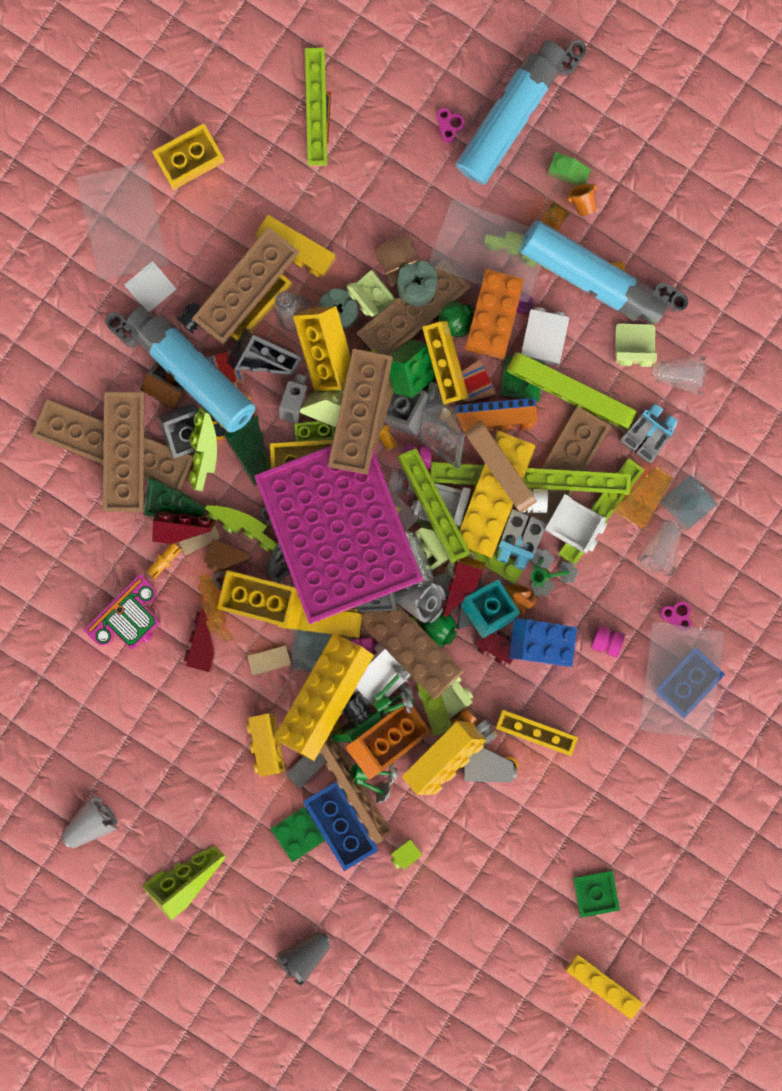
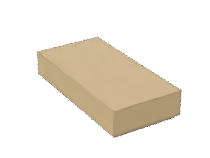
M214 525L211 532L180 541L179 544L184 555L187 556L211 544L213 539L218 541L221 537Z
M286 646L247 656L252 675L291 665Z

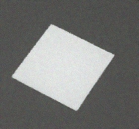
M153 261L124 284L148 312L176 290L174 285Z

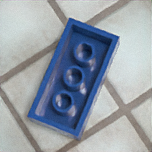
M334 782L304 800L303 803L343 871H346L379 851L375 842L369 838L365 825L357 818V812L354 807L348 803L347 795L343 788L341 789L337 782Z

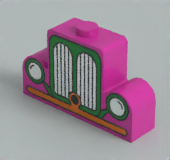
M140 574L83 631L95 643L102 646L111 644L114 640V634L133 650L142 642L147 643L153 637L152 632L160 625V621L144 605L145 603H152L156 599V589Z

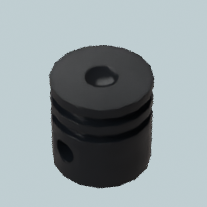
M191 301L183 309V313L176 317L192 334L194 330L198 329L197 326L200 327L192 319L200 309L194 301Z
M360 693L351 695L343 709L345 716L352 726L364 722L372 715Z

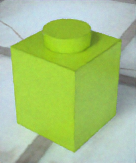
M409 839L391 853L393 856L391 861L398 869L402 867L405 870L423 854L412 840Z

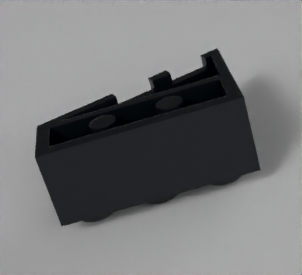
M245 327L227 363L234 370L267 371L269 373L293 375L302 357L293 349Z

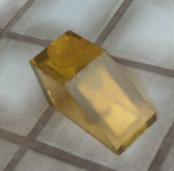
M553 202L541 221L559 232L571 212Z

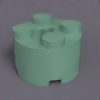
M426 261L404 265L399 270L397 292L401 300L415 307L430 303L437 290L438 278L436 271Z
M335 288L322 296L318 307H342V313H338L343 331L355 324L358 317L357 301L349 296L348 291Z

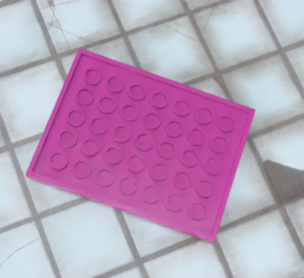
M332 446L255 475L309 624L423 581L374 450L368 475L328 467Z

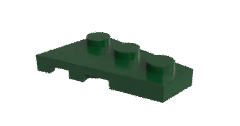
M257 415L250 419L241 429L231 433L228 432L223 436L254 487L258 485L255 475L271 469Z
M149 476L143 515L155 517L157 512L168 511L179 515L204 516L205 504Z

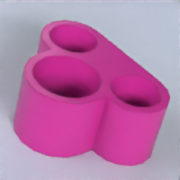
M446 108L438 111L437 122L441 138L445 143H452L455 139V134L461 132L464 128V118L460 114H451ZM446 113L447 118L443 119L440 115ZM452 119H459L461 121L460 127H452L450 124ZM451 132L452 136L448 138L445 136V133Z
M678 602L673 607L666 606L661 609V618L678 630L687 631L692 626V622L688 618L691 608L686 602ZM678 605L686 607L687 613L684 616L677 614L676 608ZM666 609L671 611L670 617L665 616L664 612ZM683 620L687 621V628L681 626Z

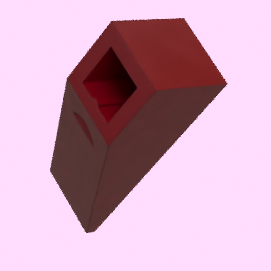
M168 511L157 512L153 519L152 542L174 544L211 532L216 519H210L206 516L194 517L188 514H172Z
M469 557L455 562L452 570L455 573L454 580H450L447 589L450 591V594L443 603L445 617L478 586L483 574L484 562Z
M201 608V612L197 611L194 623H197L196 630L191 632L189 642L192 645L190 651L186 650L184 662H187V667L210 673L215 657V649L206 609Z

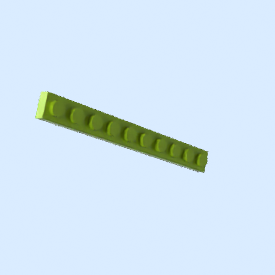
M431 462V478L436 483L477 485L485 465ZM527 468L523 481L528 488L630 494L631 474Z

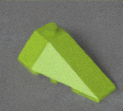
M212 846L193 855L191 860L184 864L179 862L174 865L175 868L167 872L161 871L143 884L142 888L157 907L172 920L189 906L226 856L217 847Z

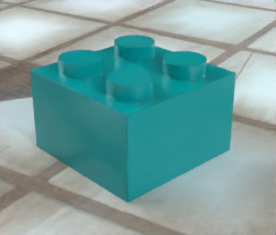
M499 579L468 595L461 604V607L481 638L513 622L520 613Z

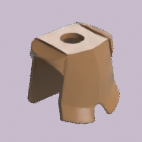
M409 236L392 239L380 245L375 252L376 259L385 267L390 286L397 284L399 270L404 265L421 261V258L414 250V240Z

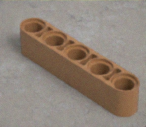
M480 420L467 429L464 433L519 512L522 513L535 504L537 500L483 422Z

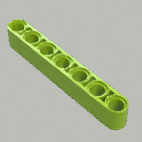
M514 353L507 368V372L578 406L621 429L629 430L637 411L521 353Z

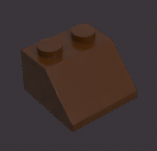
M157 362L146 374L140 389L172 409L178 406L187 393L175 378Z
M213 539L204 562L207 564L208 569L219 573L220 569L226 571L250 561L252 556L249 553Z

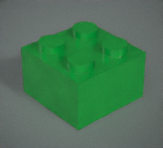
M410 339L391 355L393 360L389 375L393 393L412 398L427 386L430 381L436 378L427 343Z

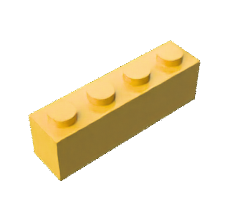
M267 215L256 233V238L259 239L265 230L270 227L300 252L292 262L299 268H302V266L309 269L308 272L316 278H319V276L324 278L335 261L336 255Z
M441 321L422 327L443 404L469 398L448 321Z
M302 607L297 630L330 635L335 633L339 636L359 638L362 614L357 613V609L351 608L309 624ZM278 625L279 628L296 630V629L287 628V627H283V626H279V625Z
M501 710L495 729L568 756H572L578 740L576 736L505 710Z
M577 953L565 968L569 974L631 1020L643 1005L642 1001Z

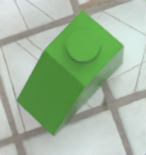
M555 152L548 176L578 186L586 184L591 169L574 158Z

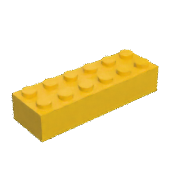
M498 431L495 441L523 480L536 445ZM486 463L459 532L468 549L493 558L514 503Z
M333 633L275 734L274 739L314 761L374 655L362 646Z

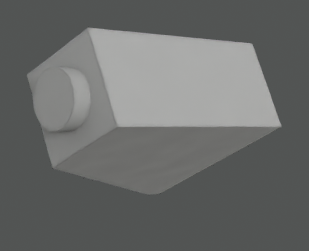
M484 747L478 753L473 754L469 758L470 761L465 765L464 781L513 783V778L517 779V767L514 766V762Z

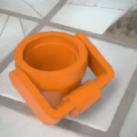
M595 183L592 185L580 184L569 191V195L563 199L566 204L573 202L580 216L590 215L597 209L594 195L597 186Z
M521 584L505 587L508 595L520 611L519 615L525 614L527 608L531 609V607L536 605L537 596L531 592L530 588Z

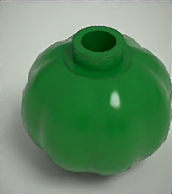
M450 301L441 310L439 322L448 321L451 336L465 337L470 332L474 310L469 304L465 305L458 301Z
M443 611L434 622H420L422 630L439 647H443L445 644L450 645L458 633L455 631L456 622L450 614L445 617V612Z

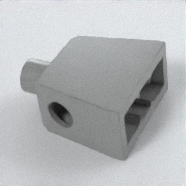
M295 374L294 381H288L279 408L280 420L294 424L299 423L300 409L307 396V386H305L307 377Z

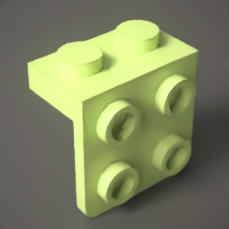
M374 270L368 272L357 283H349L347 285L349 296L361 304L360 309L366 316L374 317L379 315L397 299Z
M616 325L615 363H620V366L640 364V367H651L652 364L656 363L657 353H655L654 325Z
M460 677L442 693L449 719L473 703L471 701L473 696L467 687L463 689L459 684L462 681Z

